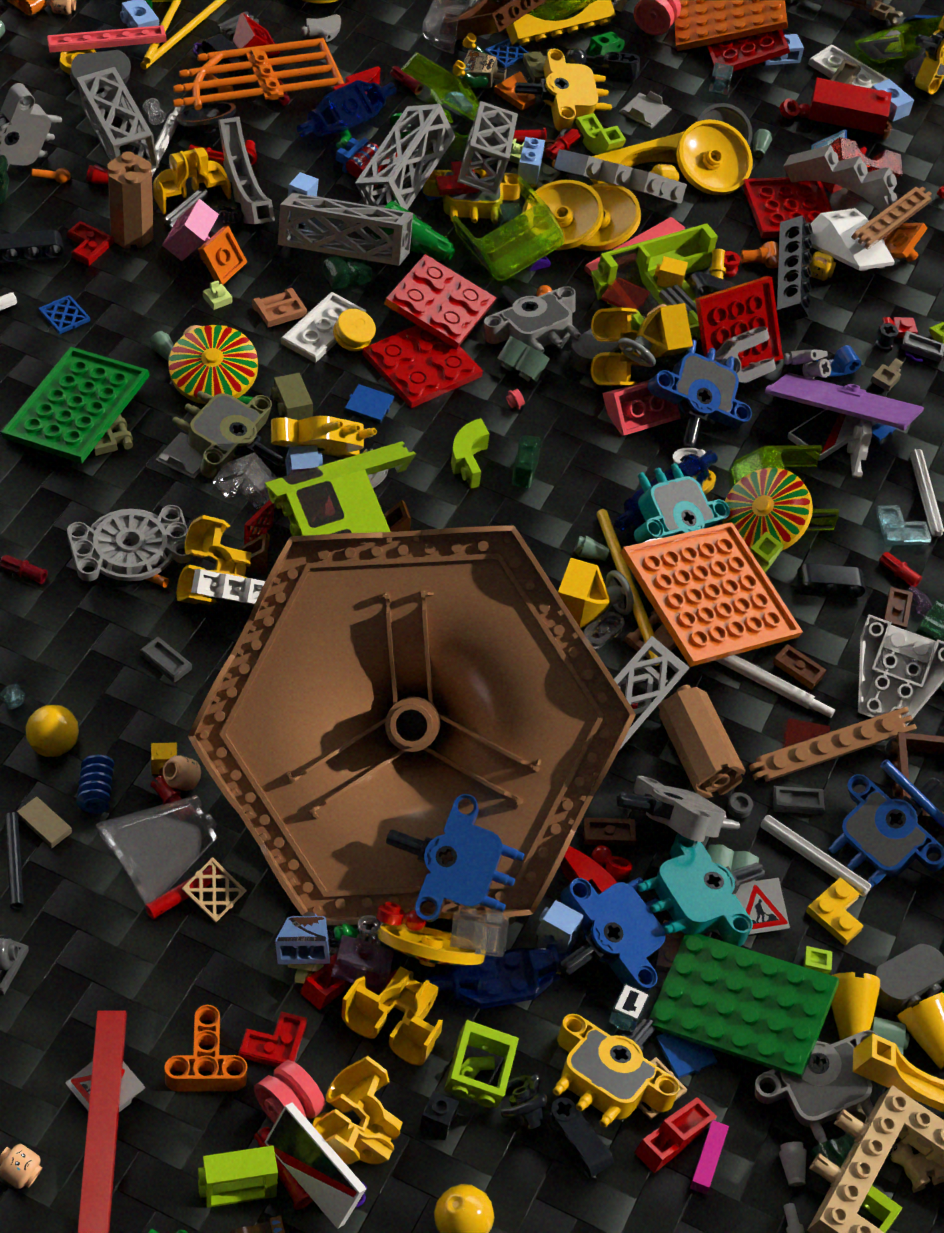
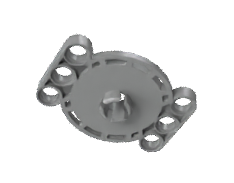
M167 505L162 508L159 516L140 509H121L100 517L91 527L82 522H74L67 528L68 542L79 578L84 581H93L98 578L100 573L122 581L144 580L162 572L171 563L172 559L178 563H187L193 559L192 555H181L176 552L178 549H185L188 528L182 510L175 505ZM168 514H175L178 517L176 519L170 520L167 519L165 516ZM75 531H82L85 533L83 536L80 537L72 535V533ZM174 531H180L183 533V535L180 537H174L171 535V533ZM126 540H131V546L126 545ZM82 548L88 549L90 551L89 553L83 555L77 553V551ZM86 566L95 568L92 572H84L82 569Z

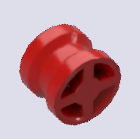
M732 251L725 252L724 267L726 268V273L723 276L733 277L737 274L738 265L741 260L737 253Z

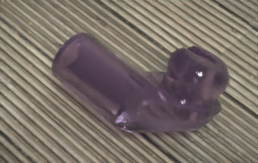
M911 586L908 591L913 592L912 600L919 604L916 607V611L923 616L927 615L928 611L932 609L928 596Z

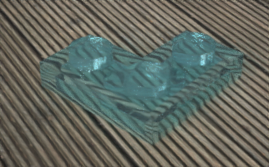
M899 505L877 506L875 512L886 546L930 544L932 538L926 521L904 522Z

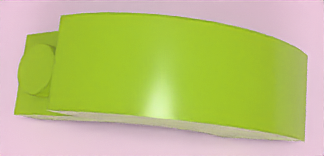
M594 113L577 117L575 123L584 136L583 144L590 152L599 155L620 149L625 144L626 139L618 126L604 129Z
M481 418L463 426L453 442L451 458L453 473H461L463 480H467L470 488L479 487L481 470L473 455L488 448L489 432Z

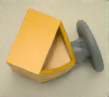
M685 303L663 306L653 311L642 322L635 340L628 338L619 339L618 346L620 350L636 363L645 367H653L656 364L655 357L681 354L693 347Z
M570 558L558 594L580 628L597 619L612 605L622 615H628L632 612L634 605L632 590L626 578L619 571L612 570L607 574L605 586L597 565ZM614 577H615L616 579H618V581L621 583L622 587H621V586H618V584H617L616 581L614 580ZM625 595H626V602H627L626 608H625V605H624Z

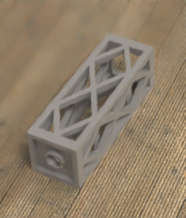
M112 67L77 77L83 110L110 161L121 155L120 146L130 144L139 148L138 156L143 158L144 153H146L149 159L147 161L151 163V169L158 168L153 134L116 68ZM105 88L104 92L96 94L98 89ZM108 112L109 114L107 120L105 121L104 116L105 113ZM114 116L123 119L120 129L111 125ZM128 123H129L130 126H131V129H130V132H129V133L126 132Z
M480 101L468 135L457 182L497 195L510 158L517 113ZM491 122L496 123L498 127H494ZM479 153L490 156V158L483 159ZM497 163L496 173L489 166L490 164ZM482 167L489 177L479 179L472 169Z
M441 104L406 107L355 182L366 205L385 208L386 205H383L386 199L387 204L392 201L393 194L394 202L408 210L455 138ZM410 131L407 136L401 139V132ZM407 144V149L403 153L402 147ZM433 146L434 153L425 155V151ZM387 164V168L378 173V166ZM409 164L410 172L405 175V170ZM411 179L412 187L402 189L403 184ZM384 184V188L373 190L374 185ZM381 194L377 201H375L373 196Z
M292 193L280 204L278 245L399 266L410 253L413 213ZM315 217L329 230L323 231L310 218ZM325 217L339 219L344 223L335 226ZM304 222L313 231L298 229L299 223ZM368 226L376 234H378L381 237V239L375 240L362 228ZM378 226L392 228L394 233L388 235ZM355 231L365 240L350 238L347 234Z
M653 636L650 637L614 678L619 688L626 686L625 697L630 705L644 701V707L633 709L636 716L640 715V717L629 728L620 749L689 669L684 662ZM649 650L658 656L657 658L643 660V657ZM660 664V673L652 666ZM667 665L676 672L669 681L666 679ZM640 669L645 674L634 676V670ZM646 681L645 694L632 697L633 684ZM653 681L658 684V690L652 692Z

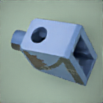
M306 912L303 916L287 918L275 940L278 964H330L326 917L317 916L313 912Z

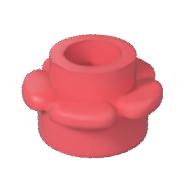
M518 389L508 391L506 400L511 408L516 407L519 410L520 406L525 404L521 392Z

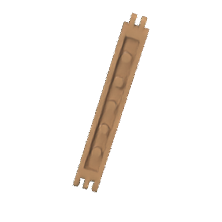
M923 186L920 189L917 187L913 188L855 231L851 238L855 240L859 237L858 243L862 245L865 242L864 248L868 250L929 204L932 199V193L928 191L925 194L926 188Z
M903 707L756 758V763L749 765L750 771L760 769V772L753 774L754 780L764 778L765 782L893 739L897 736L898 732H913L917 727L915 724L906 727L905 724L913 721L911 715L902 718L901 715L909 712L907 707Z

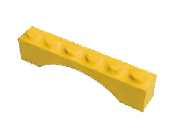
M590 0L583 10L572 18L549 21L526 14L506 27L512 45L518 43L519 46H524L530 43V41L540 42L549 36L556 38L565 32L573 34L582 28L589 30L598 24L605 26L611 23L610 20L616 14L611 0Z
M684 132L592 157L628 167L659 161L678 164L676 150L678 141ZM590 179L594 184L606 183Z
M872 1033L853 1048L854 1073L888 1088L893 1085L912 1099L944 1112V1080L931 1076L912 1065L901 1054L895 1043Z

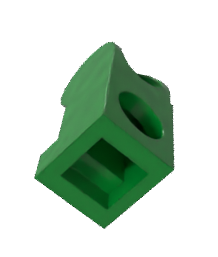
M614 32L591 37L587 54L595 57L597 54L605 55L608 52H620L625 42Z

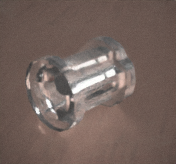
M150 98L143 103V110L148 114V120L151 124L157 125L164 122L166 114L160 109V103L157 99Z
M373 915L363 916L358 921L360 933L356 937V945L360 950L367 952L377 949L380 945L378 933L382 922Z

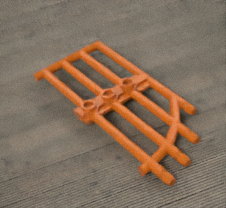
M324 38L216 51L207 54L201 53L197 55L198 61H207L202 67L179 71V76L182 78L196 76L193 83L173 86L174 92L192 91L193 97L173 100V106L194 105L195 110H200L204 103L262 95L265 99L277 100L278 97H284V92L343 84L344 80ZM318 46L322 51L269 59L266 53ZM246 56L248 59L246 62L216 65L225 58ZM323 59L328 64L276 72L272 68V66ZM247 69H252L254 73L253 75L203 81L205 75ZM329 72L334 77L280 85L277 80ZM254 82H258L260 88L200 96V90Z

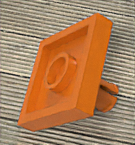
M902 223L885 236L883 240L893 258H906L908 262H912L918 257L914 247L928 228L924 223Z
M229 226L222 227L198 249L201 260H204L203 263L206 264L214 281L218 280L219 284L222 285L247 263Z

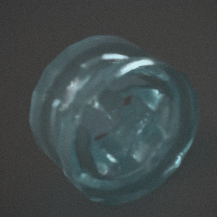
M12 684L1 692L0 699L5 702V706L8 709H14L23 704L26 694L18 684Z

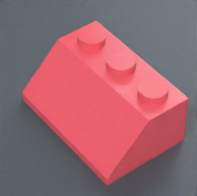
M649 380L602 393L607 415L622 436L681 419L678 404H673L651 394L648 390Z

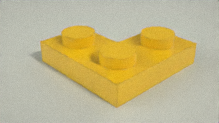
M841 877L815 899L806 910L811 917L844 945L848 944L861 932L864 926L846 911L859 898L860 893Z

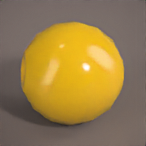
M45 705L37 709L28 718L26 725L28 743L36 753L45 757H58L67 753L76 744L79 735L78 721L70 710L60 705Z
M460 1184L449 1188L441 1195L436 1202L434 1218L439 1233H489L494 1222L492 1202L485 1192L473 1185Z

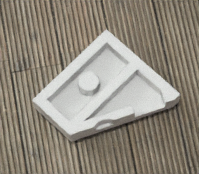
M860 420L859 425H856L854 428L853 439L849 440L847 445V453H850L852 478L861 479L863 474L861 460H866L872 437L871 421Z

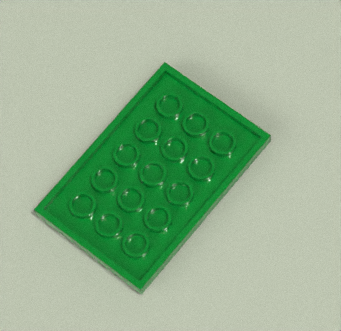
M70 347L1 431L2 438L83 463L149 378V371L141 367Z
M698 933L685 934L649 1018L654 1020L652 1025L658 1031L802 1079L840 982L838 977Z

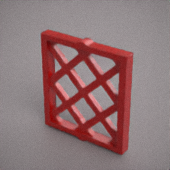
M271 500L245 523L244 545L265 534L273 527L274 504Z

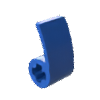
M846 345L839 348L835 353L834 359L828 360L831 366L829 376L847 375L861 367L862 362L851 346Z

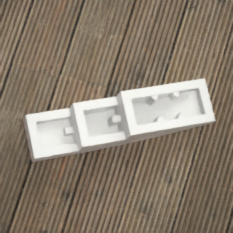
M195 569L191 593L255 605L266 581Z

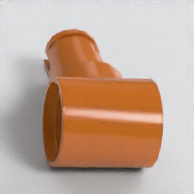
M770 241L757 250H741V263L759 262L760 264H765L770 269L779 267L778 243Z

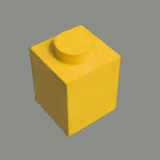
M664 256L662 264H657L654 276L658 277L656 285L673 289V285L677 284L682 288L688 262Z

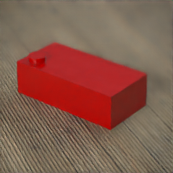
M817 78L811 98L808 119L883 135L889 117L892 93Z

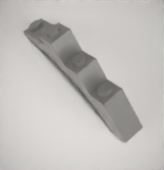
M240 117L218 120L225 160L223 161L224 170L229 181L232 182L234 200L241 204L242 214L244 215L243 222L246 224H259L275 221L272 200L264 195L254 176L243 138Z
M831 145L790 155L783 166L791 182L805 180L823 181L842 186L865 198L880 213L897 201V195L893 192L897 180L889 167L868 172L867 166L863 163L860 156L839 161L838 155L834 152Z
M562 149L558 151L554 169L621 185L631 190L680 204L682 203L687 186L685 183L658 174Z

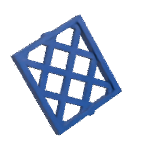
M510 38L488 47L484 51L488 55L495 56L497 62L504 68L521 61L523 53H529L522 46H519L518 43L514 45L516 47L509 46L511 43ZM500 48H505L507 51H500ZM509 49L516 50V53L509 52ZM499 54H506V57H501ZM508 55H515V58H509Z
M70 295L39 308V312L59 334L75 329L90 321V317ZM57 308H64V313L57 312ZM68 309L75 310V313L69 314L67 313ZM60 315L62 316L61 320L54 319V316ZM65 317H72V322L65 321ZM76 318L82 319L78 322H75ZM63 324H68V326L62 328Z

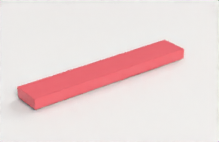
M161 25L48 35L47 42L49 53L162 43L166 42L164 26Z
M670 217L613 250L685 230V227ZM635 251L612 256L618 264L617 271L634 262ZM600 257L585 265L584 271L591 277V271L598 269Z

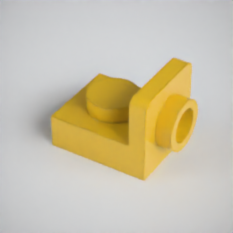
M151 743L152 774L163 775L165 763L171 757L177 756V743Z

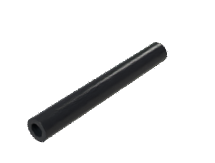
M10 812L5 815L10 908L21 909L24 903L18 814Z

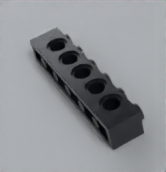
M803 215L780 222L777 311L785 323L808 317L809 307H811L809 298L811 285L809 278L812 276L810 269L812 242L810 234L813 231L811 224L806 222Z

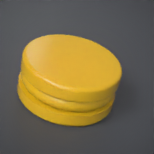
M359 309L343 311L333 327L335 340L343 348L350 351L363 350L364 347L370 344L376 332L373 319L366 312Z

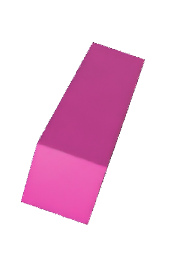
M712 1120L690 1189L707 1195L729 1126Z

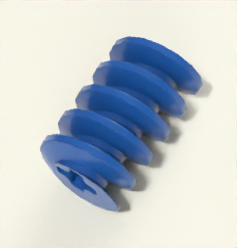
M92 755L83 759L76 799L78 807L83 811L92 814H103L109 809L108 802L110 801L109 794L111 793L112 768L114 767L112 758L105 755Z

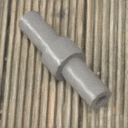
M789 1203L784 1205L788 1223L787 1233H805L803 1225L799 1223L795 1204Z

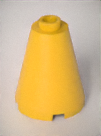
M855 972L831 975L838 977L840 982L831 1003L840 1041L862 1031L871 1030L880 989V979L864 973V978L855 977Z
M942 992L920 1001L918 1005L913 1008L909 1007L897 1015L899 1021L906 1025V1030L939 1069L944 1068V993Z

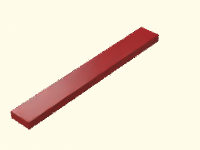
M97 1011L78 1233H109L127 1019L126 1011Z

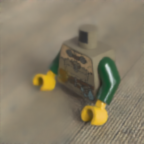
M468 33L463 40V46L472 50H468L464 63L457 60L453 65V74L460 76V87L489 89L492 87L494 79L505 80L507 69L498 68L497 58L486 54L479 45H475L476 36L473 33Z

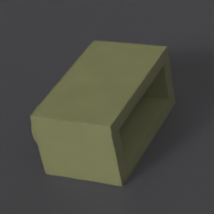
M300 373L275 377L274 387H271V395L273 400L278 402L279 415L295 420L312 417L313 402Z

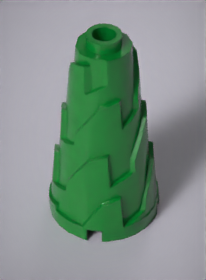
M390 201L385 206L387 209L410 212L394 201ZM413 214L410 251L418 255L419 253L426 254L437 261L450 260L455 252V249L452 248L453 244L447 238L432 230L431 226L417 219L416 215ZM378 226L388 235L394 233L392 228ZM373 232V236L375 239H381V237L378 234Z

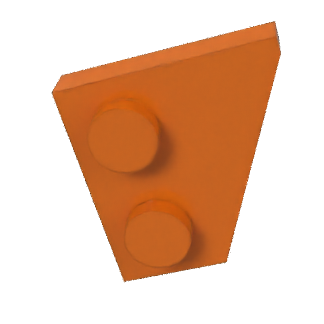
M519 71L497 84L494 88V93L523 111L535 104L536 97L534 94L515 93V83H527L522 72Z

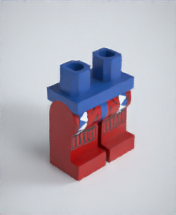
M365 137L360 141L351 138L347 143L346 150L340 148L336 152V161L343 164L342 171L345 173L349 172L352 176L359 178L379 147L375 143L369 142V139ZM387 164L378 166V173L387 168Z

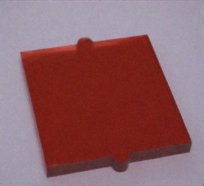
M618 277L612 285H608V289L601 299L619 308L638 310L640 306H644V301L649 297L650 292Z
M788 718L787 731L783 736L786 739L785 747L829 733L830 726Z

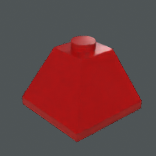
M243 12L240 14L233 38L238 49L275 44L268 30ZM280 52L266 53L268 58L280 54Z

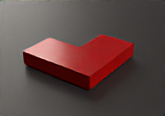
M462 161L451 162L453 175L436 176L435 183L439 195L479 192L477 188L457 182Z
M79 221L67 232V238L80 243L71 252L72 258L88 266L114 244V237L82 221Z
M281 1011L273 1035L246 1028L238 1056L278 1067L286 1060L295 1062L307 1025V1018Z

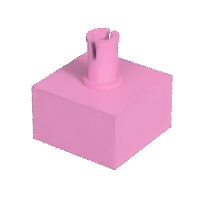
M198 199L176 220L162 246L183 261L198 246H202L210 239L208 234L219 214L201 199Z

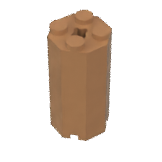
M124 152L107 164L111 236L114 237V243L123 248H131V245L143 248L154 239L151 163L138 155H134L132 152Z
M683 685L678 688L677 692L658 704L660 709L659 717L697 794L705 798L713 797L711 793L718 791L719 795L726 794L742 782L741 774H745V769L707 692L697 687L691 688L690 685Z

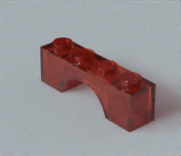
M839 137L829 144L834 152L837 153L839 161L860 156L863 163L866 164L868 172L889 167L896 179L903 175L901 154L885 150L872 160L860 151L856 141Z

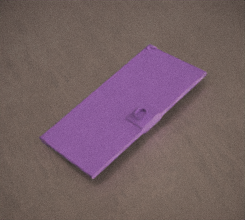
M789 372L765 389V395H773L885 424L903 431L924 410L922 406L867 393L866 390L860 389V386L855 384L840 386Z

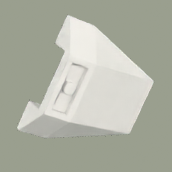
M855 208L820 213L811 223L813 231L810 234L812 248L831 255L833 258L859 271H867L871 268H885V266L894 265L895 262L883 239L867 250L864 248L865 242L862 245L858 243L859 237L855 240L851 238L855 231L869 222Z
M868 615L860 636L858 713L874 718L907 707L909 712L901 715L902 718L909 715L914 718L944 681V641H934L893 626L889 621Z

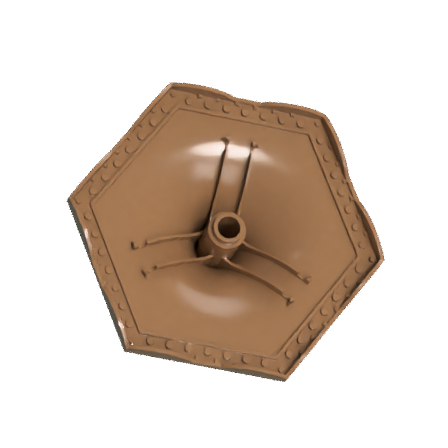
M514 525L398 532L293 536L288 539L255 602L238 641L206 696L188 737L207 771L244 821L260 846L279 883L302 916L306 912H313L317 916L326 917L327 925H342L343 923L357 925L382 923L376 918L378 907L385 905L386 902L399 904L405 913L415 910L422 885L430 871L425 863L417 860V855L387 845V835L392 829L423 841L425 837L434 839L437 836L444 835V827L454 801L462 794H469L476 799L479 807L474 825L494 832L499 836L502 844L524 853L525 856L523 861H519L502 855L497 871L515 878V883L511 887L493 881L488 897L506 905L504 912L495 911L484 906L469 909L445 901L438 918H502L532 915L536 911L562 862L592 798L615 759L636 713ZM468 801L463 802L459 806V811L462 814H469L472 812L474 805ZM448 852L447 855H441L444 864L454 860L451 852ZM426 902L421 907V912L425 916H430L435 911V904L432 902Z

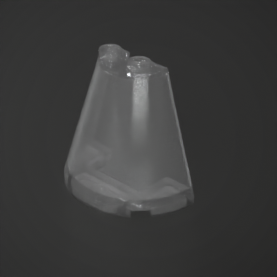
M466 0L432 1L424 18L422 31L425 38L432 41L433 46L445 52L454 53L457 42L459 14L466 9Z
M197 795L101 821L95 825L97 832L109 850L112 849L131 878L135 889L145 904L165 894L217 839L213 830L217 825L209 813L207 815L203 814L201 809L204 807Z

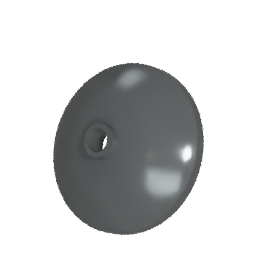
M717 103L707 107L698 117L697 122L711 119L731 125L742 134L750 146L752 140L751 123L739 108L731 104Z

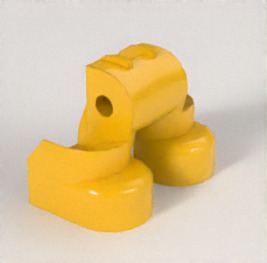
M203 147L170 154V169L162 171L153 181V196L163 214H166V197L182 194L183 198L187 197L185 184L187 178L190 177L194 192L199 189V183L204 182L207 188L220 185L226 197L231 199V184L224 168L215 161H208V154Z
M623 307L598 310L591 322L594 338L601 342H618L621 338L635 340L638 336V330H631V314H637L638 311ZM622 351L621 354L602 352L593 358L590 370L593 381L598 385L627 386L637 383L636 381H630L631 366L642 365L631 360Z
M206 515L194 519L186 535L185 553L200 558L208 556L215 559V570L207 571L247 578L245 577L246 567L251 566L250 559L252 553L220 544L224 531L230 525L224 520ZM194 565L185 566L178 580L177 600L190 604L201 603L208 606L218 603L216 599H211L210 596L191 593L195 569H206Z
M401 966L380 995L365 987V976L356 979L343 998L342 1019L345 1024L357 1034L373 1039L376 1038L386 1023L387 1014L393 1008L400 1010L405 1014L402 1021L396 1025L390 1034L389 1045L393 1052L404 1061L417 1066L423 1065L432 1052L436 1039L442 1032L443 1020H438L435 1027L423 1021L436 999L438 987L430 983L429 980H425L423 984L413 979L414 973Z
M369 1056L346 1067L335 1077L327 1091L326 1101L336 1109L324 1115L314 1126L347 1165L358 1160L369 1164H381L389 1160L394 1150L391 1140L399 1136L403 1123L385 1110L381 1102L374 1096L378 1089L390 1083L387 1070ZM353 1110L361 1119L359 1125L352 1123L342 1113H348Z

